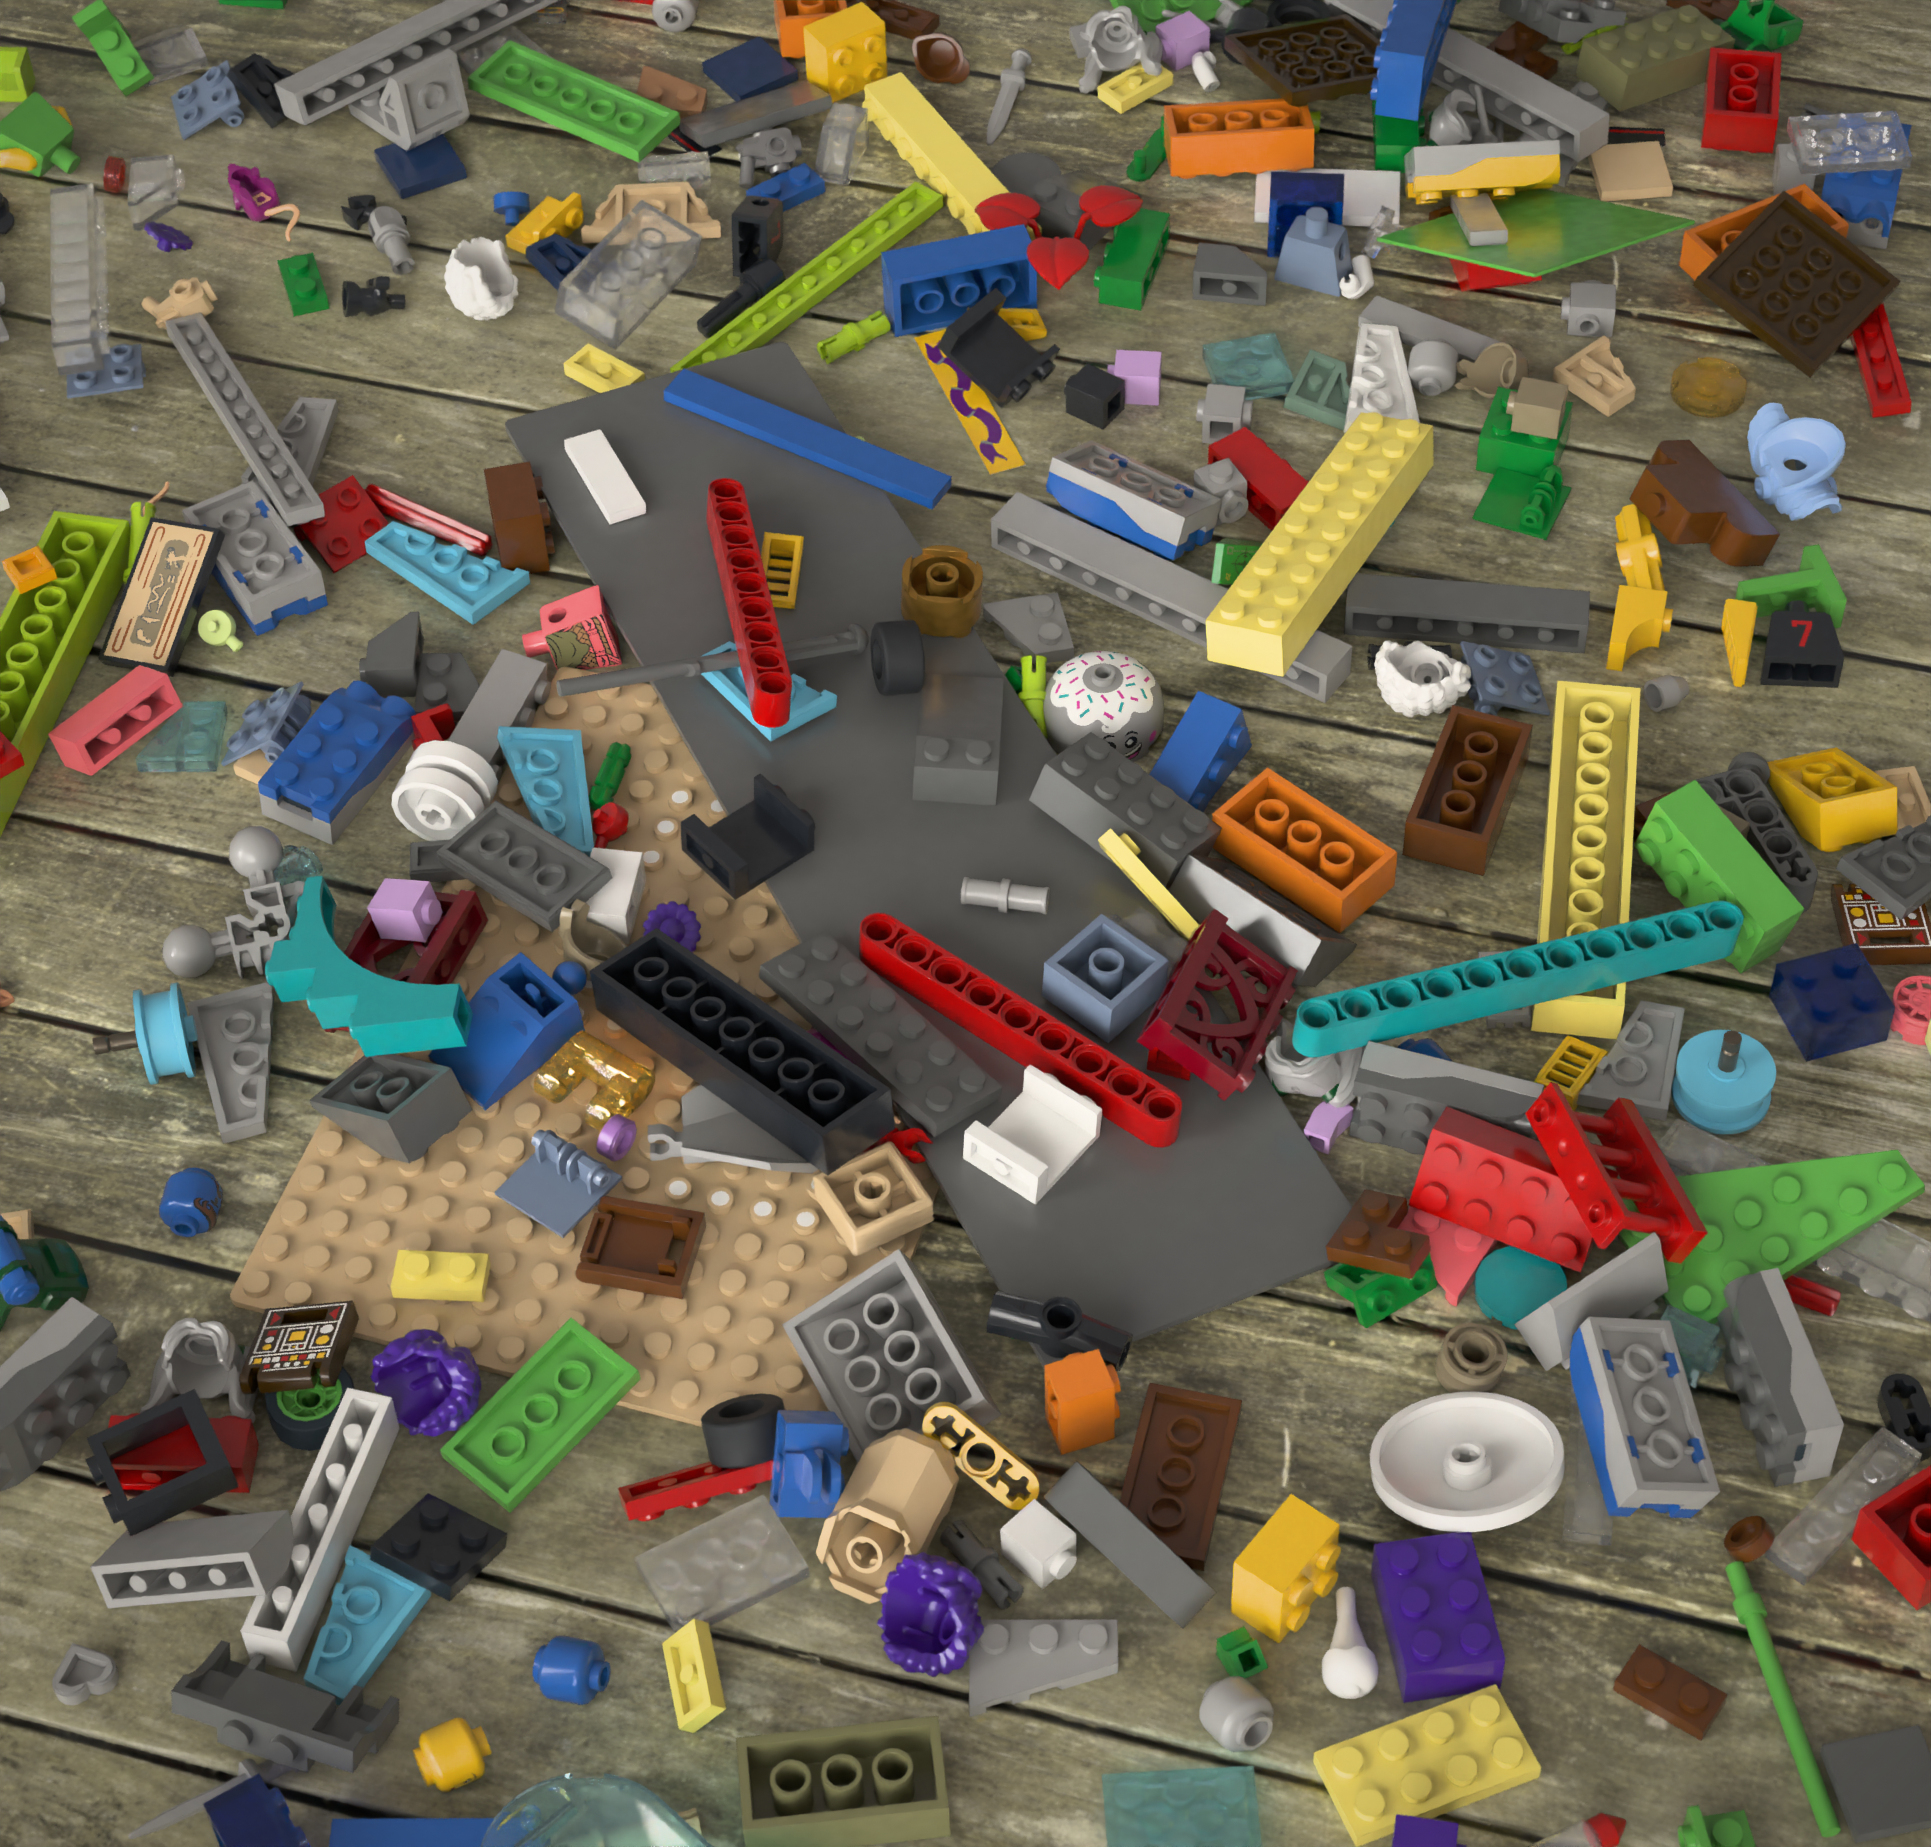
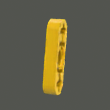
M939 1402L932 1405L926 1411L922 1423L923 1435L940 1442L944 1449L951 1452L955 1465L1007 1508L1022 1510L1032 1500H1037L1039 1495V1478L1035 1470L962 1409L950 1402ZM948 1414L953 1416L952 1427L962 1437L967 1428L974 1432L963 1441L958 1453L951 1449L957 1444L956 1438L948 1432H943L940 1436L934 1433L936 1423L933 1418L936 1415L941 1419L946 1418ZM985 1443L994 1450L995 1460L989 1467L979 1469L969 1463L967 1452L974 1444ZM1003 1459L1011 1463L1005 1467V1472L1015 1480L1020 1479L1022 1476L1028 1478L1026 1488L1029 1493L1026 1496L1019 1492L1014 1497L1008 1494L1010 1485L1000 1475L997 1477L996 1483L988 1479L999 1471Z

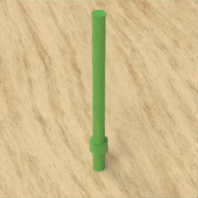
M1741 1561L1730 1563L1726 1566L1725 1570L1736 1598L1733 1602V1607L1738 1621L1747 1628L1821 1836H1835L1841 1832V1828L1764 1620L1768 1614L1761 1595L1754 1592L1744 1563Z

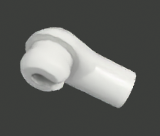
M1210 51L1195 53L1191 60L1194 74L1205 92L1214 91L1220 85V81L1213 71L1216 58Z
M1366 255L1354 257L1352 260L1354 274H1349L1350 279L1348 280L1344 276L1340 280L1341 293L1348 299H1358L1374 286L1370 259Z

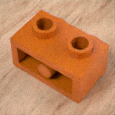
M1099 1349L1086 1353H1072L1060 1361L1044 1365L1045 1418L1061 1455L1115 1439V1419L1120 1418V1409L1115 1393L1120 1392L1121 1387L1114 1366L1112 1364L1105 1365Z

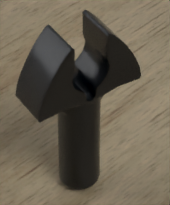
M374 195L349 197V208L341 206L343 219L350 227L359 231L361 226L368 222L370 214L377 208ZM401 215L405 222V225L407 226V217Z

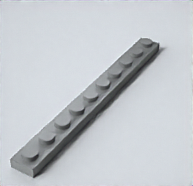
M202 313L166 321L167 334L286 525L305 524L313 519L324 517L323 502Z

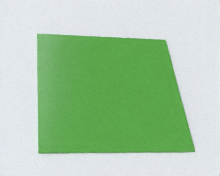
M1530 189L1515 193V196L1492 201L1508 229V243L1471 246L1454 213L1377 237V241L1530 277H1538L1693 225L1695 220L1546 189Z

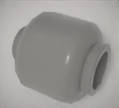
M654 0L652 6L654 20L659 27L666 31L682 32L689 28L695 20L699 1Z
M1439 337L1425 338L1413 346L1410 352L1408 363L1410 382L1415 389H1418L1424 395L1436 396L1440 392H1445L1453 387L1457 375L1456 363L1459 358L1457 351L1447 340Z
M1241 1676L1227 1677L1214 1682L1205 1691L1200 1705L1199 1719L1203 1727L1224 1748L1232 1752L1254 1750L1266 1742L1273 1727L1274 1709L1269 1699L1249 1680Z

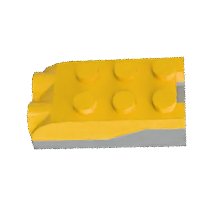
M1560 140L1413 147L1404 156L1406 200L1416 199V205L1437 204L1438 200L1451 197V195L1465 198L1478 197L1479 193H1487L1491 201L1496 199H1506L1515 196V193L1530 189L1552 188L1553 184H1558L1560 180Z

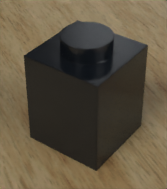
M1088 363L1076 375L1070 376L1065 384L1066 413L1102 430L1125 409V380Z

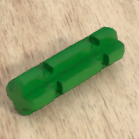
M614 742L609 746L606 753L607 757L603 760L595 779V786L592 787L588 796L589 806L593 811L614 800L612 797L616 795L626 771L624 768L628 766L632 757L630 753L631 748L626 743Z

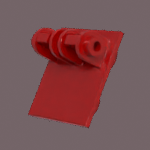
M353 475L318 494L324 505V517L313 519L305 524H297L298 526L294 527L297 538L300 541L305 539L310 541L333 573L367 555L364 541L389 524Z

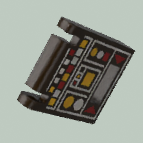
M342 1301L265 1309L240 1373L239 1383L242 1393L244 1395L254 1394L257 1387H259L261 1393L314 1389L319 1377L316 1369H320L322 1385L324 1387H334L359 1321L354 1302Z

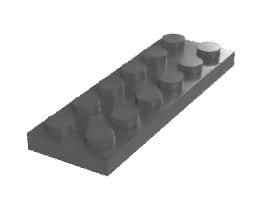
M825 930L760 965L759 978L852 1063L890 1088L892 1099L934 1137L1000 1099L1002 1086L828 931Z

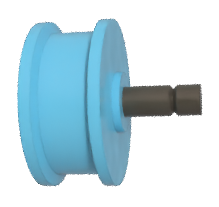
M178 982L171 983L169 991L144 995L141 989L133 990L135 1030L112 1034L109 1037L92 1038L95 1055L139 1047L145 1071L151 1085L158 1084L159 1077L177 1073L185 1072L188 1078L196 1077L193 1042L198 1041L194 1016L187 1015L183 994Z
M1711 1030L1700 1033L1688 1040L1678 1054L1676 1074L1672 1084L1674 1105L1685 1120L1704 1131L1715 1134H1737L1747 1131L1758 1125L1769 1110L1771 1091L1776 1079L1775 1062L1769 1051L1760 1042L1746 1034L1733 1030Z

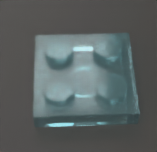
M1275 333L1203 345L1202 357L1213 384L1246 387L1245 400L1288 394L1294 382L1293 375Z

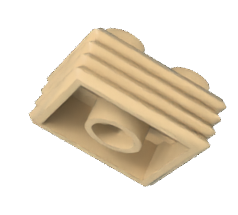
M893 1142L884 1143L854 1157L829 1176L823 1172L813 1176L816 1199L855 1256H859L934 1220L932 1199Z

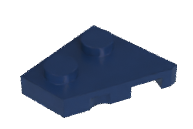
M553 234L526 247L525 258L569 303L625 277L626 266L623 263L616 261L612 266L596 258V251L585 246L575 245L571 240L558 234Z

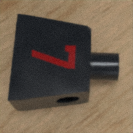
M746 196L731 215L733 276L740 277L745 270L760 258L763 260L768 257L776 263L783 247V202L780 199ZM760 247L758 253L755 254L753 250Z
M1801 600L1789 602L1785 606V611L1773 612L1766 641L1760 685L1838 688L1844 655L1831 616L1823 612H1809L1808 604Z

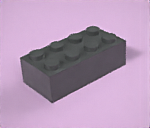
M1092 732L1045 763L1029 799L1111 862H1113L1112 859L1101 849L1098 839L1110 828L1118 837L1126 833L1141 850L1136 857L1168 891L1188 854L1208 857L1222 829L1210 820L1205 813L1195 809L1176 795L1171 788L1161 784L1138 764L1130 761L1111 747L1107 741L1099 738Z

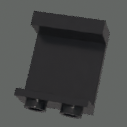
M995 288L947 327L937 348L1000 408H1003L1012 399L1019 402L1032 388L1031 384L1036 379L1043 382L1054 371L1056 365L1053 361L1060 348L1054 344L1040 355L998 315L1006 297Z
M760 773L754 777V800L719 822L708 827L695 814L681 821V847L684 853L736 900L814 851V831L816 827L813 818L806 810L799 809L787 798L780 786L773 785Z

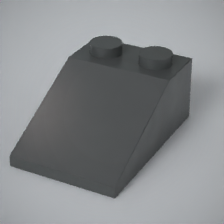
M1081 169L1041 179L1025 195L1031 197L1040 205V214L1034 220L1041 226L1042 237L1053 239L1057 236L1062 239L1074 237L1080 217L1085 213L1079 207V199L1088 189L1109 185L1130 191L1140 198L1141 194ZM1092 219L1086 222L1079 241L1090 250L1114 226L1100 227L1095 225Z
M396 1054L368 1057L364 1055L309 1100L312 1108L383 1157L409 1164L423 1157L434 1142L441 1136L455 1130L459 1125V1121L472 1111L451 1067Z

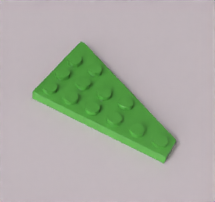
M1898 1150L1677 1176L1676 1178L1708 1233L1681 1264L1668 1262L1663 1255L1669 1291L1661 1295V1297L1689 1336L1693 1338L1718 1322L1717 1317L1719 1313L1728 1307L1723 1290L1731 1281L1738 1277L1774 1268L1779 1269L1783 1280L1924 1193L1925 1184ZM1622 1198L1628 1211L1640 1213L1633 1200ZM1622 1229L1617 1236L1628 1250L1650 1234Z

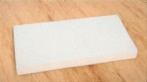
M1306 168L1299 171L1273 170L1257 173L1254 222L1293 224L1297 216H1306L1308 209L1320 207L1328 212V222L1337 225L1397 228L1399 227L1400 171Z

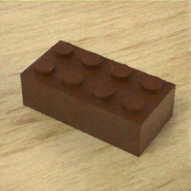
M1452 705L1406 819L1402 855L1484 876L1529 759L1533 725Z

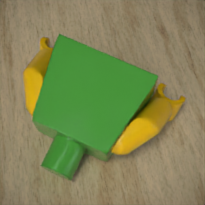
M35 91L0 121V168H11L27 171L35 176H43L56 165L67 174L73 173L80 164L81 158L71 151L74 129L66 109L62 106H51Z

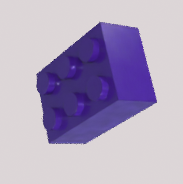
M1454 1532L1374 1544L1371 1577L1403 1703L1473 1693L1494 1684L1497 1685L1498 1689H1501L1506 1659L1471 1532Z

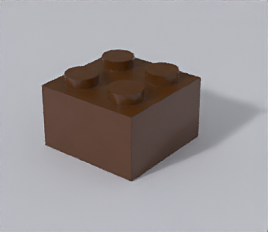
M530 461L484 469L492 524L501 567L511 571L520 568L528 571L529 574L549 571L548 555L554 554L555 548L551 530L544 531V528H548L551 522L547 502L539 503V500L544 499L541 487H543L541 476L533 477Z

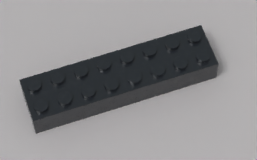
M655 928L590 970L596 1009L827 1176L895 1129L890 1088L659 929Z

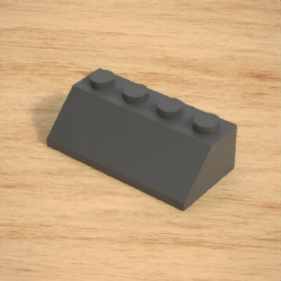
M1188 854L1169 889V893L1197 923L1198 921L1202 922L1215 908L1229 918L1226 923L1227 926L1284 967L1288 968L1291 965L1297 969L1298 972L1291 984L1296 989L1298 986L1316 987L1357 946L1350 939L1225 859Z

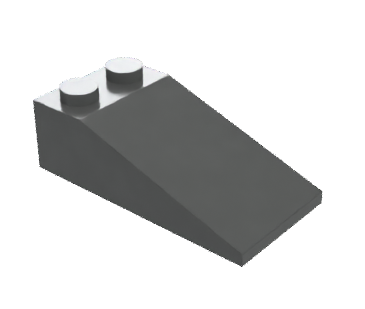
M925 673L924 685L921 689L916 736L913 800L996 805L1004 678Z

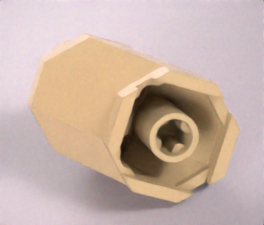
M904 1428L889 1432L885 1437L871 1442L864 1450L833 1512L825 1519L816 1550L821 1564L826 1561L832 1572L829 1579L834 1589L868 1604L881 1600L882 1594L887 1592L885 1585L887 1575L890 1571H896L897 1563L903 1561L904 1555L926 1553L942 1519L950 1511L959 1477L954 1469L955 1460L951 1452L944 1449L940 1442Z

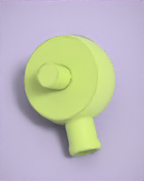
M213 609L202 615L198 623V632L207 644L216 647L227 644L233 652H238L243 647V642L235 636L236 623L228 612L222 609Z

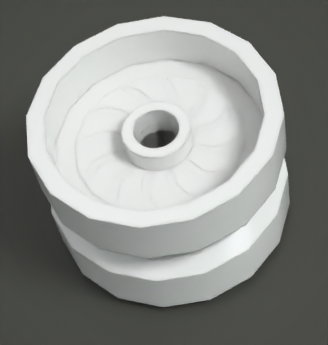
M433 740L421 744L413 752L406 766L405 774L400 778L393 792L391 805L401 823L419 837L428 841L449 840L490 806L497 791L498 780L493 768L486 760L468 747L451 741Z

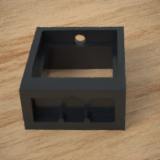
M195 1389L87 1438L94 1454L85 1459L96 1485L106 1481L111 1493L102 1497L113 1523L115 1524L123 1520L130 1536L238 1487L231 1466ZM189 1424L207 1464L128 1500L110 1460Z

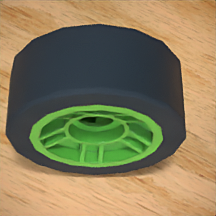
M343 1366L334 1387H324L320 1379V1369H316L319 1377L314 1389L265 1394L269 1420L272 1429L280 1441L294 1449L308 1451L321 1449L347 1388L355 1389L352 1378Z

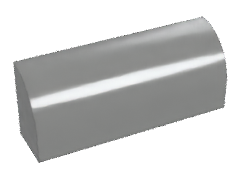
M288 1510L161 1522L133 1536H130L128 1530H126L90 1568L108 1608L266 1595L282 1578L289 1566L293 1551L292 1521Z

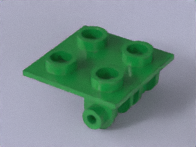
M1556 465L1544 468L1540 473V478L1498 467L1472 519L1547 540L1572 487L1563 485L1562 470Z

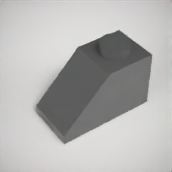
M1198 243L1193 269L1192 299L1266 306L1268 273L1236 246Z
M419 611L408 613L368 641L366 658H360V680L372 686L382 698L392 695L416 697L421 653H423L424 646Z

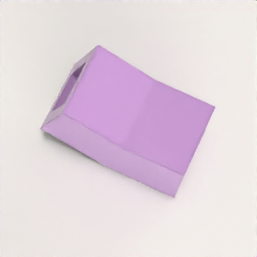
M1323 1101L1313 1110L1304 1128V1135L1314 1150L1329 1154L1336 1138L1350 1126L1353 1107L1347 1104L1345 1107L1336 1108Z

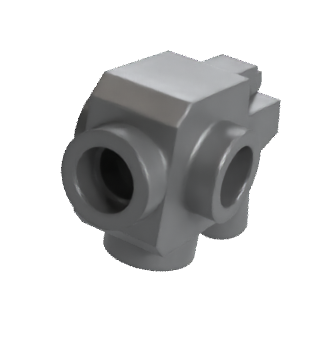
M783 127L762 131L759 136L745 138L742 144H737L736 150L740 153L739 161H741L739 186L742 188L753 187L755 168L764 167L765 172L770 171L771 177L790 170L796 157L802 156L799 136L792 135L791 130Z

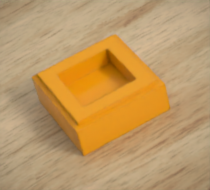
M39 546L2 561L5 572L20 594L57 579L54 567Z

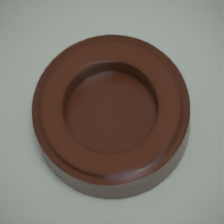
M1749 1516L1741 1519L1729 1529L1724 1539V1547L1735 1561L1748 1563L1756 1560L1768 1551L1774 1542L1775 1533L1763 1517Z

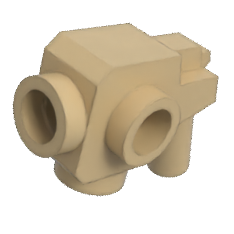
M198 278L180 279L169 290L170 296L162 303L148 296L143 299L142 307L156 317L157 321L155 324L158 328L163 327L167 330L166 321L200 312L205 318L208 314L212 313L214 309L212 302L218 300L208 280L201 283Z

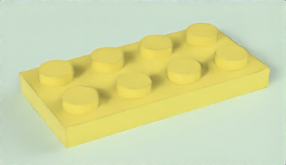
M1496 1684L1314 1752L1313 1763L1356 1847L1393 1834L1396 1814L1432 1819L1540 1777L1541 1772L1540 1764Z

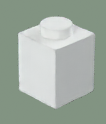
M1035 1499L1000 1529L1001 1555L1041 1589H1044L1055 1578L1058 1580L1064 1578L1076 1563V1533Z

